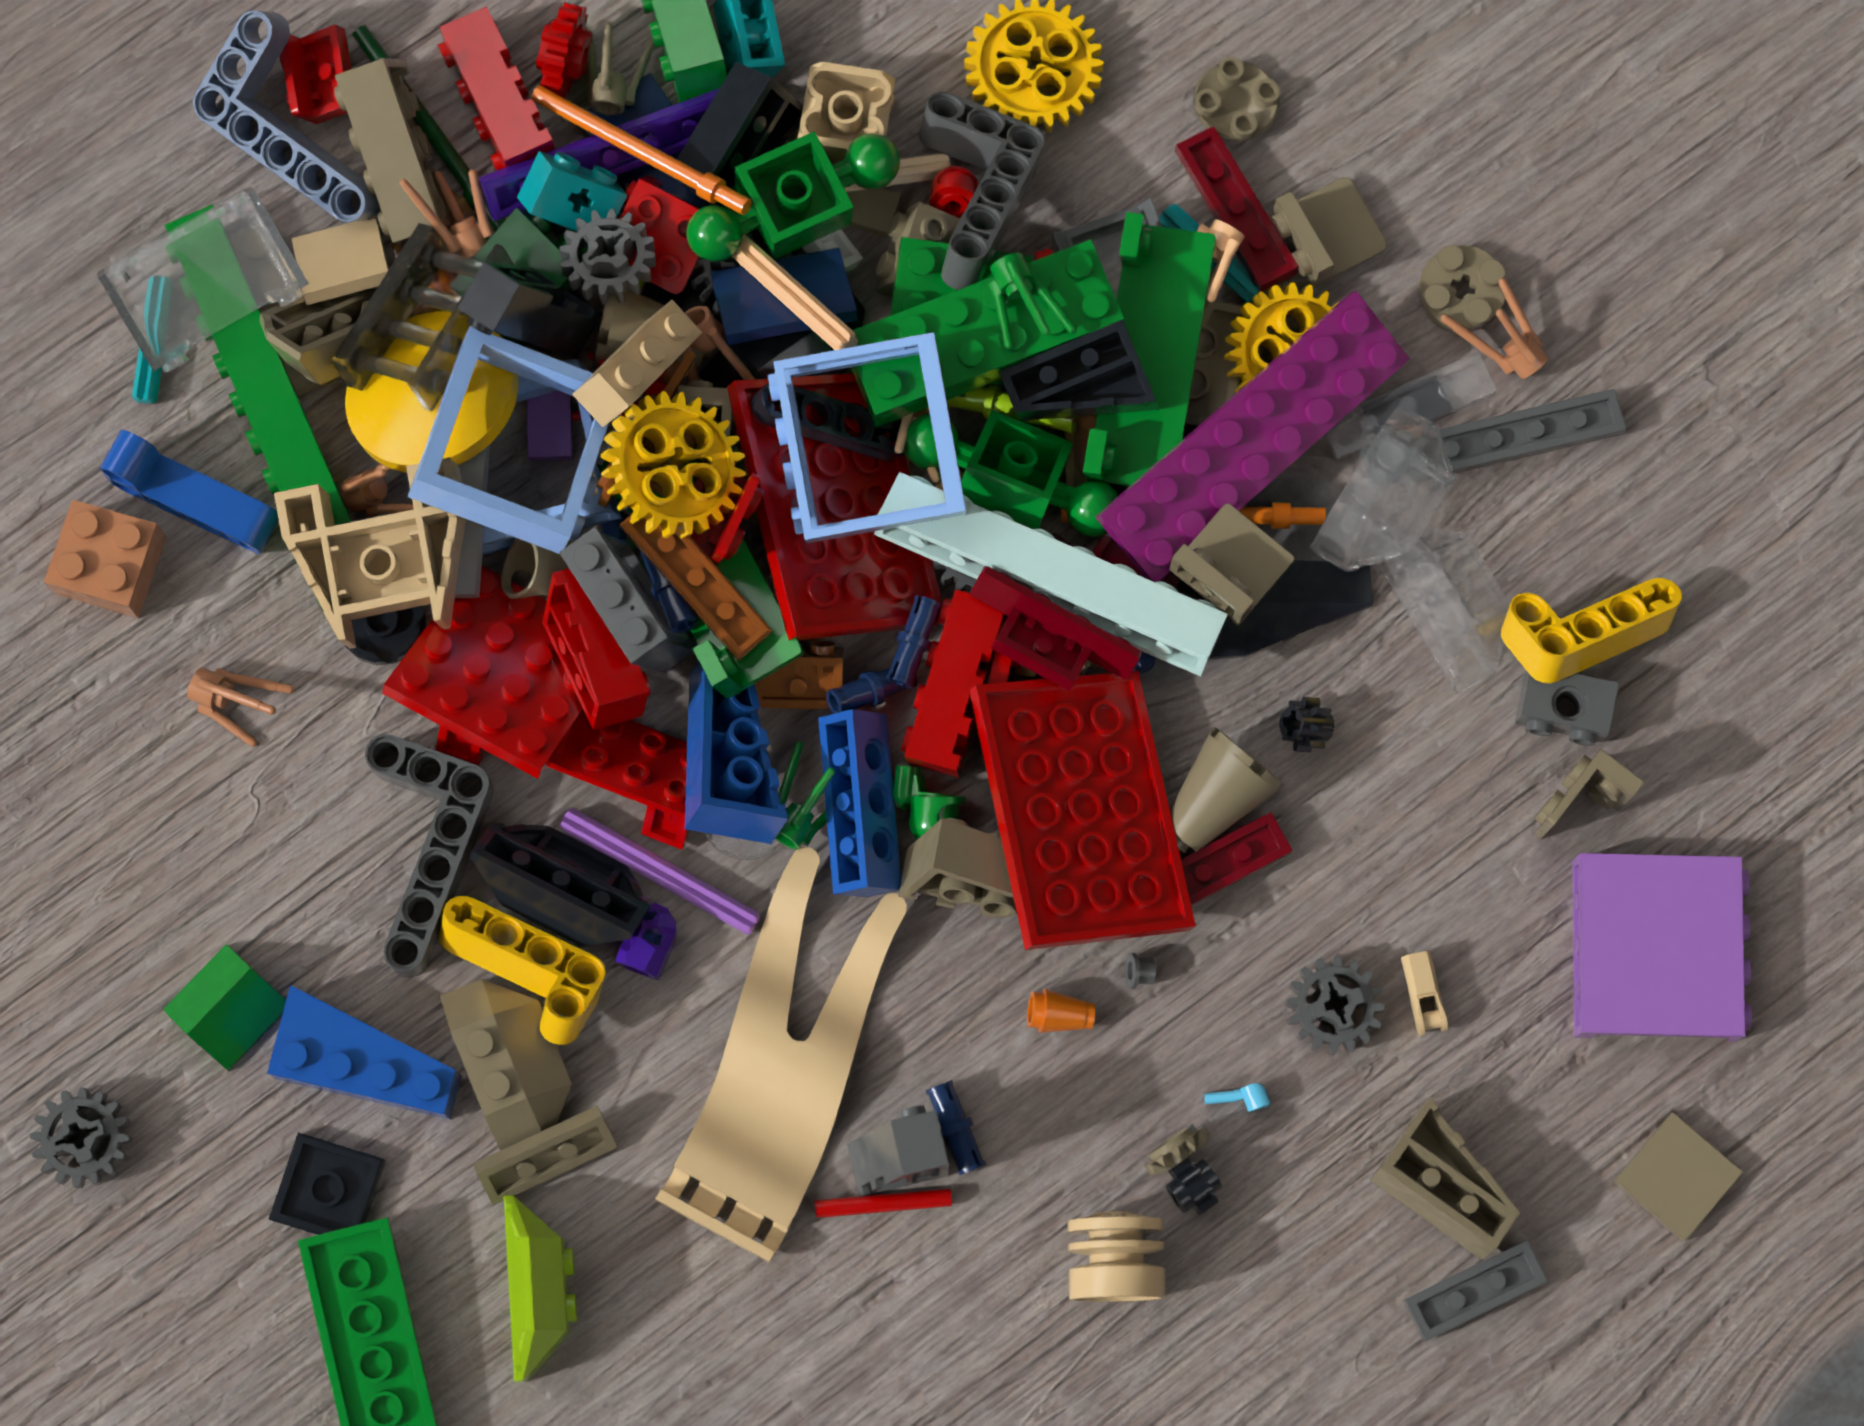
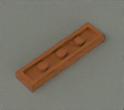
M631 515L620 524V528L738 662L772 634L773 630L690 536L681 539L676 528L673 535L663 538L661 525L651 533H647V520L641 518L632 524L630 523Z

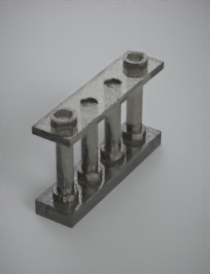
M419 223L330 361L348 387L363 391L374 373L407 382V385L423 408L432 412L441 396L444 395L461 344L471 325L467 323L470 316L457 308L463 296L460 297L431 289L428 286L440 269L474 278L483 262L449 253L432 226ZM499 244L494 245L485 260L487 262L514 265L504 247ZM420 303L451 312L452 314L442 330L438 332L406 322L416 305ZM396 338L430 347L418 367L384 357Z

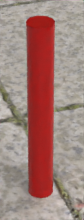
M950 1188L814 1200L816 1218L952 1206Z

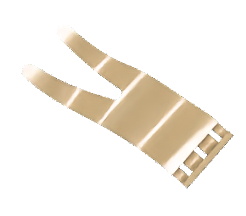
M800 847V849L793 853L777 884L757 941L711 1092L681 1154L674 1164L670 1178L655 1199L657 1202L769 1263L781 1246L826 1149L839 1112L857 1043L878 976L892 940L907 912L906 902L902 897H898V894L889 893L882 898L861 930L810 1036L804 1041L794 1039L787 1030L792 988L807 904L820 866L819 855L811 847ZM692 1176L699 1180L700 1183L687 1204L680 1200V1197ZM730 1197L736 1200L737 1203L724 1224L716 1220L727 1198ZM767 1217L774 1221L764 1242L760 1244L753 1240L764 1218Z

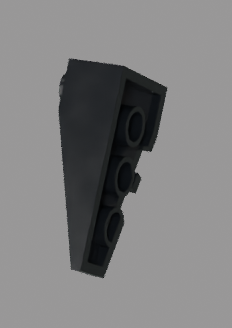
M1294 560L1239 626L1226 617L1209 659L1246 657L1280 641L1284 642L1297 637L1298 634L1320 625H1327L1372 607L1373 594L1370 562ZM1195 591L1196 600H1206Z

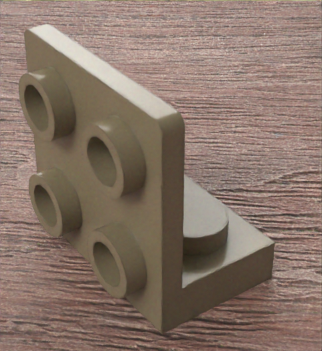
M1226 503L1189 546L1183 544L1172 558L1169 570L1204 599L1215 605L1218 610L1227 613V617L1239 626L1294 561V556L1231 504Z
M1601 749L1592 759L1584 754L1561 783L1567 788L1566 792L1563 794L1557 790L1534 818L1541 823L1534 834L1541 839L1555 825L1584 786L1590 790L1588 795L1595 803L1605 809L1613 807L1619 811L1634 797L1644 784V781Z

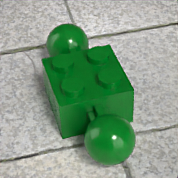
M815 131L745 162L735 167V187L738 193L752 200L750 210L747 214L741 215L734 210L731 211L720 205H709L699 209L693 214L687 225L686 236L688 244L698 257L706 261L719 262L730 258L736 253L741 245L744 234L757 229L772 259L775 260L852 224L854 206L844 188L856 184L864 189L874 190L883 188L891 183L900 168V155L897 147L889 138L881 134H863L850 143L844 160L832 165Z
M991 410L976 447L959 441L957 430L951 423L958 466L966 469L961 481L963 495L968 497L973 504L991 512L1000 511L1006 513L1014 522L1035 529L1039 528L1047 506L1050 503L1066 510L1067 518L1077 532L1089 537H1100L1108 534L1095 516L1119 496L1117 491L1109 484L1097 480L1084 482L1076 488L1058 481L1073 446L1072 442ZM930 413L920 415L908 425L904 452L907 458L919 468L935 467L940 469Z

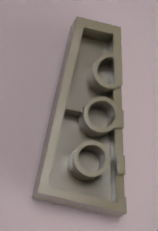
M942 818L907 848L898 897L914 900L916 892L937 897L936 905L954 909L955 903L980 906L981 915L997 919L998 917H1010L1017 914L1000 833H985L970 828L962 820Z

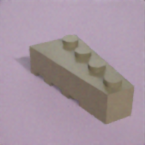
M382 58L335 75L338 86L334 88V92L342 111L348 112L353 127L349 129L351 143L357 153H362L367 169L363 171L366 186L372 195L376 194L381 208V211L378 212L380 227L387 237L390 236L392 242L395 243L435 231V228L401 187V179L408 180L446 227L451 225L445 199L434 177L436 170L433 167L427 168L425 160L430 158L431 150L427 135L418 125L415 126L413 117L416 116V111L420 109L415 93L409 92L403 83L402 76L410 74L406 59Z

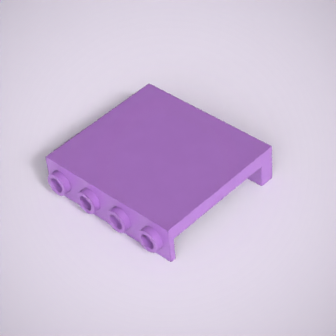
M1579 853L1572 860L1574 1038H1593L1596 1035L1729 1038V1042H1736L1745 1037V1030H1750L1752 1009L1750 1003H1745L1744 985L1748 986L1751 980V963L1748 958H1744L1743 941L1749 940L1750 918L1748 914H1743V896H1747L1749 892V872L1742 869V857Z

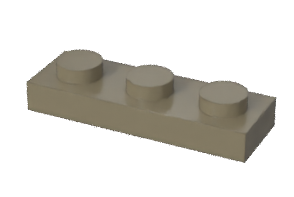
M597 1105L473 1163V1166L494 1206L504 1201L503 1196H515L618 1147Z

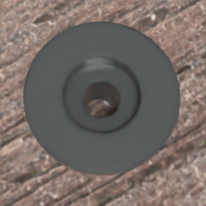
M1129 953L1125 964V978L1128 988L1135 989L1138 984H1153L1156 976L1154 959L1152 957H1138L1136 953Z

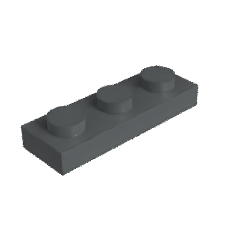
M1528 1240L1404 1299L1403 1302L1422 1341L1425 1342L1548 1282Z

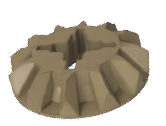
M1191 1124L1148 1154L1151 1160L1144 1166L1150 1175L1163 1174L1204 1146L1211 1134L1205 1125L1195 1128Z

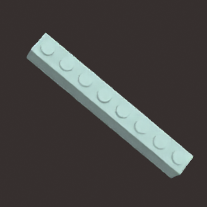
M899 472L878 515L946 503L944 491L934 487L923 477L908 476ZM964 496L966 515L874 532V535L975 579H978L984 566H988L997 572L1005 573L1015 582L1035 593L1047 596L1055 604L1076 615L1087 618L1092 624L1116 637L1127 640L1139 650L1200 677L1228 615L1218 610L1209 601L1202 599L1194 600L1178 593L1170 584L1153 582L1141 577L1126 565L1111 564L1097 558L1093 552L1084 547L1067 545L1056 540L1053 535L1045 530L1031 529L1014 522L1006 513L1000 511L991 512L977 506L966 496Z

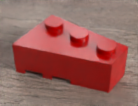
M568 568L553 572L542 623L592 729H599L643 716L647 697L651 695V687L646 673L641 671L640 666L630 663L571 570Z

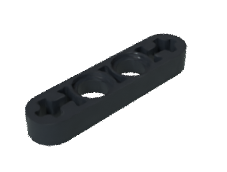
M768 383L753 395L751 401L752 411L761 423L776 428L775 419L783 418L782 409L775 411V405L781 407L780 400L774 401V403L768 401V398L771 397ZM794 386L803 437L883 461H893L905 454L904 449L902 453L898 454L895 452V446H891V440L897 441L901 419L875 428L868 408ZM806 406H812L819 411L822 419L821 426L810 423L805 415ZM845 417L855 420L860 428L859 438L851 436L844 427ZM886 432H889V433H890V435H889L890 438H889V437H886V436H883V435H884Z

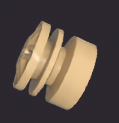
M1121 1211L1098 1212L1083 1218L1067 1221L1068 1233L1088 1235V1241L1069 1243L1068 1252L1089 1256L1088 1265L1077 1266L1068 1270L1069 1300L1118 1302L1166 1298L1165 1268L1144 1263V1255L1164 1250V1242L1143 1240V1234L1164 1231V1219L1148 1217L1137 1212Z

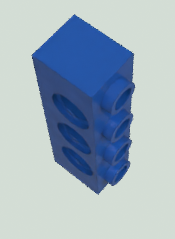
M851 709L819 717L823 775L828 768L832 767L835 769V775L824 791L833 894L871 897L899 891L901 872L893 799L887 714Z

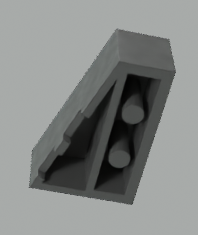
M924 1105L897 1111L898 1119L891 1120L847 1144L859 1196H867L948 1176L949 1164L936 1110L926 1112Z

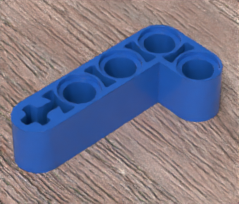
M126 430L119 431L100 467V471L108 481L124 492L256 554L262 553L279 521L278 513L274 508L161 455L150 442Z

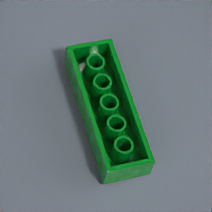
M1090 239L1027 263L1028 266L1034 265L1041 281L1076 326L1074 334L1067 331L1033 287L1031 294L1050 329V333L1047 336L1042 335L1022 297L1010 300L1006 294L1004 298L1013 347L1006 349L1000 330L995 299L988 286L989 283L995 280L994 277L852 331L855 332V337L858 340L857 346L934 332L946 400L1001 380L999 374L1001 370L1122 319L1124 322L1125 319L1093 242ZM920 355L851 367L875 428L929 407Z

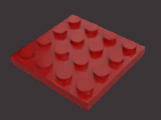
M483 565L481 567L479 598L454 599L451 627L449 629L441 628L432 618L386 680L382 692L383 695L537 779L540 778L585 713L542 623L547 600L538 595L522 599L507 597L501 588V575ZM511 581L513 592L518 593L525 589Z

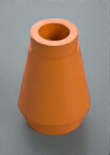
M1043 988L1041 992H1031L1027 1008L1028 1027L1037 1028L1039 1033L1093 1028L1095 1020L1094 1002H1086L1085 1000Z

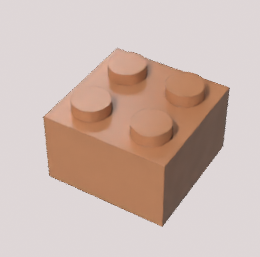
M72 499L44 583L55 595L139 618L167 536L157 523Z

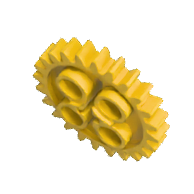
M1015 0L1014 10L1009 11L1001 3L998 5L999 18L997 19L986 13L984 15V24L987 29L975 26L973 28V37L976 41H968L966 45V52L971 55V57L964 58V69L971 71V73L966 75V86L976 87L972 92L973 102L986 99L983 106L1033 125L1036 128L1037 124L1043 123L1048 133H1052L1053 120L1058 119L1065 127L1069 126V112L1082 117L1084 107L1081 101L1093 104L1095 94L1091 89H1100L1102 78L1096 74L1103 72L1104 61L1095 58L1101 55L1102 46L1096 43L1090 44L1095 39V29L1082 31L1085 17L1081 15L1071 20L1069 18L1070 5H1066L1060 12L1055 11V0H1049L1045 8L1039 7L1038 0H1031L1030 7H1024L1021 0ZM1021 34L1030 41L1026 45L1016 46L1008 39L1013 35ZM1059 45L1068 48L1071 53L1065 57H1057L1049 50ZM1004 54L1006 57L999 59L997 55ZM1032 61L1040 62L1035 70L1028 68ZM1069 72L1071 75L1065 77L1062 73ZM1011 73L1016 76L1018 81L1011 85H1004L996 78L1000 74ZM1050 84L1055 86L1059 93L1054 96H1044L1038 91V88L1042 85Z
M1295 283L1287 285L1284 292H1282L1278 285H1274L1268 290V297L1261 291L1252 297L1254 305L1247 302L1240 308L1244 317L1237 316L1230 323L1239 333H1231L1225 337V341L1235 346V349L1224 355L1225 360L1236 362L1237 366L1227 373L1228 377H1240L1242 380L1234 390L1236 393L1268 365L1259 357L1258 346L1268 348L1272 354L1273 361L1338 304L1336 303L1332 307L1327 305L1329 292L1325 291L1317 298H1313V286L1310 284L1303 288L1300 294H1298ZM1286 315L1296 318L1300 327L1299 333H1295L1287 327ZM1267 327L1271 328L1272 334L1267 332Z
M666 391L657 395L655 401L647 395L638 401L639 407L632 404L624 411L625 417L619 416L615 419L612 425L617 431H611L604 438L614 448L607 449L601 454L602 459L612 463V466L601 474L602 477L614 478L616 483L607 490L608 495L620 493L623 499L618 504L617 510L620 511L630 506L634 510L630 523L634 524L641 518L646 519L647 533H651L661 525L663 538L673 535L676 528L681 539L691 535L693 529L698 535L709 529V524L715 526L724 520L722 513L727 514L735 508L730 498H736L743 491L733 482L739 481L746 476L745 471L735 467V463L745 458V454L732 452L731 448L740 438L739 436L726 437L724 431L730 424L729 420L717 424L713 420L717 412L716 407L709 409L705 413L700 411L701 398L699 397L689 405H686L684 392L678 393L673 397L672 401H670ZM684 433L694 437L697 443V450L690 448L686 444ZM642 437H646L653 442L655 454L648 452L643 447ZM701 458H707L710 461V464L690 463L681 470L675 466ZM668 459L670 464H672L647 472H640L637 469V465L641 467H658ZM692 476H696L703 482L705 494L695 489L692 483ZM650 480L657 482L662 487L663 498L657 497L651 491Z

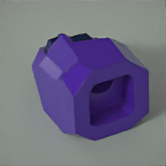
M657 903L651 904L648 913L629 940L623 941L615 960L617 965L659 981L676 941L677 934L676 921L668 908Z

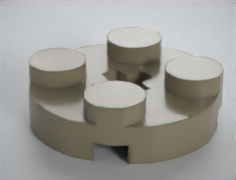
M1467 245L1445 246L1424 267L1418 284L1420 303L1422 300L1423 307L1428 312L1427 316L1438 327L1456 333L1441 321V316L1447 314L1472 332L1475 328H1480L1492 322L1497 317L1496 311L1502 308L1505 295L1498 281L1500 278H1505V270L1499 261L1479 248ZM1461 280L1468 281L1469 287L1474 289V295L1467 293L1464 299L1456 297L1457 290L1451 287V283H1459Z

